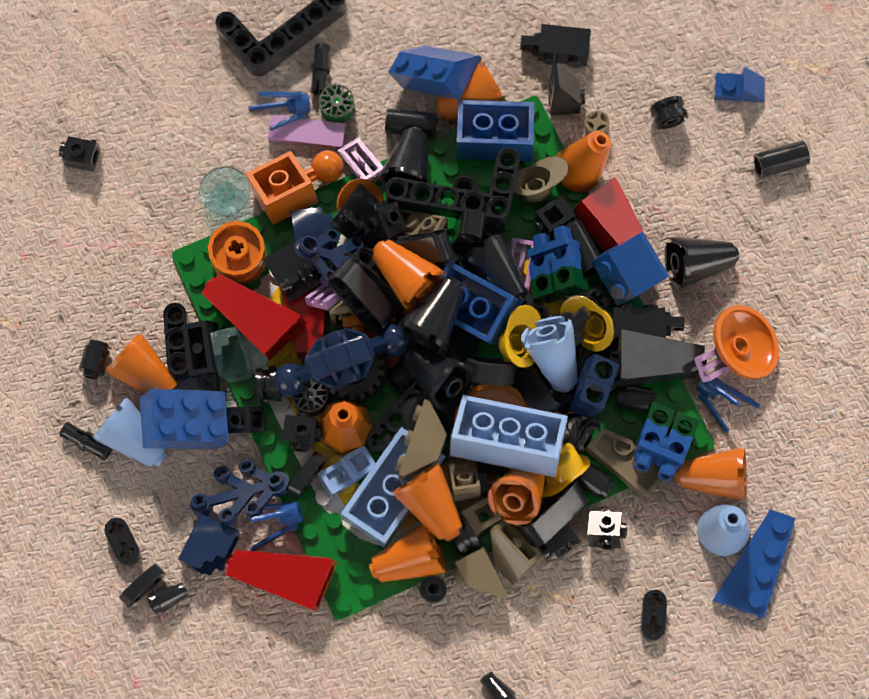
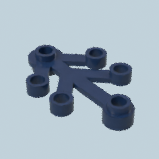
M328 229L317 238L310 235L300 237L295 242L294 249L299 257L311 261L321 273L320 282L322 285L330 287L327 277H330L334 271L329 269L322 259L329 261L336 270L344 260L350 258L346 256L348 253L354 254L360 247L364 246L363 241L359 237L352 236L348 242L332 250H327L321 247L325 245L335 246L340 239L338 231Z
M250 459L241 461L239 470L244 477H253L259 480L260 483L250 484L232 475L226 466H219L214 471L216 481L219 484H227L235 489L212 496L201 493L196 494L191 499L190 507L195 516L199 517L200 514L208 516L212 512L213 506L235 501L231 508H225L219 514L222 524L231 526L235 524L237 516L244 508L249 518L262 515L263 509L273 497H281L287 493L290 480L284 472L278 471L269 474L257 468ZM261 494L257 501H250L254 495Z

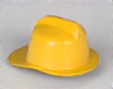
M573 296L568 298L562 304L560 314L564 310L566 312L570 310L574 314L583 305L591 312L590 317L582 323L586 334L581 345L595 352L609 347L614 338V325L609 313L600 309L587 297Z
M528 305L517 307L510 315L507 329L501 333L498 340V347L504 361L512 362L518 367L526 368L534 363V360L521 341V335L524 330L529 327L531 331L537 327L536 322L541 320V316L533 307Z
M564 444L561 449L556 476L545 475L542 497H550L559 493L575 478L583 474L590 466L589 458L578 454L572 444Z

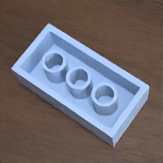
M462 395L451 437L450 456L555 477L568 416Z
M402 427L341 512L342 520L384 548L389 545L411 513L393 493L399 486L405 482L407 484L414 477L412 476L404 481L400 480L399 471L395 470L399 456H405L408 446L404 445L408 431ZM441 454L438 461L441 468L445 464V456Z

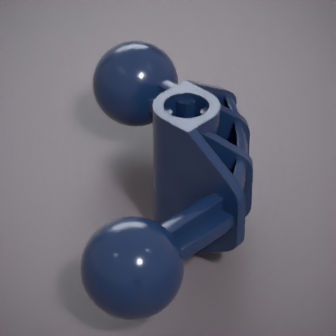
M393 323L387 325L379 333L378 337L371 339L365 333L349 328L329 333L314 342L305 356L304 365L299 366L288 363L277 369L274 378L276 388L280 394L294 397L304 391L309 379L332 389H338L358 382L367 377L376 353L383 352L391 357H399L405 354L411 346L410 332L407 335L398 328L399 324Z

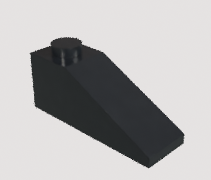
M552 63L548 88L550 116L580 114L581 105H585V91L580 90L579 80L558 63Z

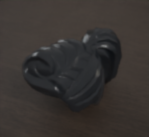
M576 413L565 414L568 417L563 444H572L576 452L580 453L590 443L594 430L600 429L601 425L594 418H586L582 421L581 415Z

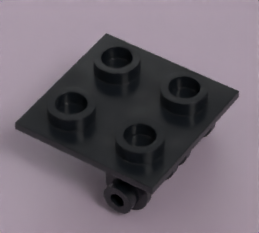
M359 183L330 224L348 240L352 236H357L363 241V247L372 249L379 242L374 243L366 227L363 214L372 211L371 205L380 201Z
M298 239L263 259L290 302L322 284L320 282L321 273L312 262L302 259L295 252L294 244ZM322 259L330 269L329 262L327 260Z

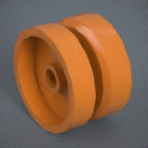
M233 221L218 227L211 235L208 252L212 267L217 276L220 274L240 285L250 284L261 276L266 267L263 259L267 257L263 237L258 229L246 222Z

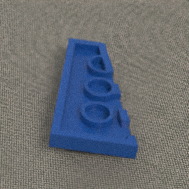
M771 509L769 510L712 601L762 619L765 617L794 525V517Z

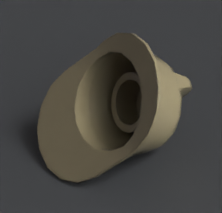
M548 157L519 170L514 193L521 195L524 202L538 203L546 200L551 195L553 187L566 177L568 172L567 162L560 157Z

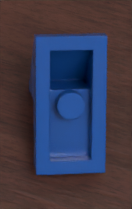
M743 67L741 74H715L714 100L764 103L765 77L746 67Z

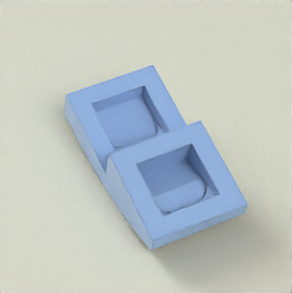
M362 446L343 456L339 462L320 471L316 477L331 498L367 476L376 463L365 446Z

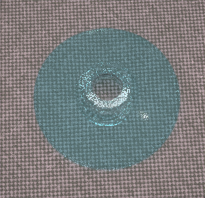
M227 166L218 167L208 172L202 179L199 188L200 198L203 205L215 214H234L241 210L248 202L250 185L246 176L238 169ZM223 191L230 192L228 197L221 196Z

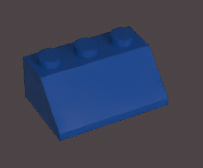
M423 45L400 51L388 72L403 89L459 100L482 58L480 55Z
M458 100L456 159L496 160L497 154L501 149L512 148L518 152L519 161L532 162L534 102Z

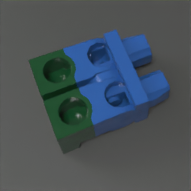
M566 226L554 228L555 240L550 241V235L545 233L533 236V248L527 250L528 257L531 258L530 272L533 299L546 304L589 290L588 281L583 279L580 242L572 238L571 230Z
M653 401L646 413L644 424L632 455L635 457L634 468L647 472L650 465L654 464L660 467L657 476L662 480L670 482L685 460L700 420L677 412L671 422L675 410ZM655 412H661V413H663L666 417L661 416V415H659V414H657V413H655ZM679 422H686L687 424H689L690 427L683 425Z

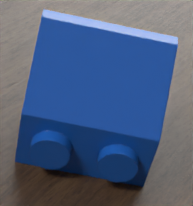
M643 231L608 249L591 261L617 306L635 298L669 277Z

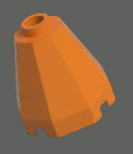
M348 398L328 403L318 420V426L322 427L321 438L324 446L332 448L342 455L365 446L367 436L373 429L367 407L356 401H349Z

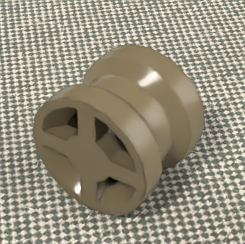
M602 111L590 112L585 118V134L588 135L593 131H601L609 135L610 120L608 115Z

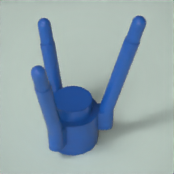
M260 91L258 95L262 97L288 99L287 101L248 107L250 111L287 107L289 113H294L293 116L270 126V131L281 128L296 120L305 119V113H310L308 94H302V91Z
M717 377L704 383L701 380L696 386V390L700 392L698 398L706 405L726 433L729 432V428L711 404L709 398L715 400L720 394L734 405L739 406L740 402L729 394L731 393L756 408L760 407L758 402L723 383Z
M288 501L285 503L267 504L263 510L278 509L277 512L251 517L250 522L278 518L280 524H286V527L250 547V551H255L285 533L298 529L297 523L303 522L299 503Z

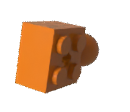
M289 151L247 172L246 176L254 196L274 225L290 217V211L305 209L318 203L312 182L316 180L323 183L335 182L341 177L344 164L337 153L322 151L314 157L311 168L304 171L293 153Z

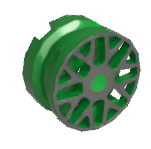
M333 84L326 87L319 97L321 114L328 122H347L355 111L354 96L351 90L341 84Z

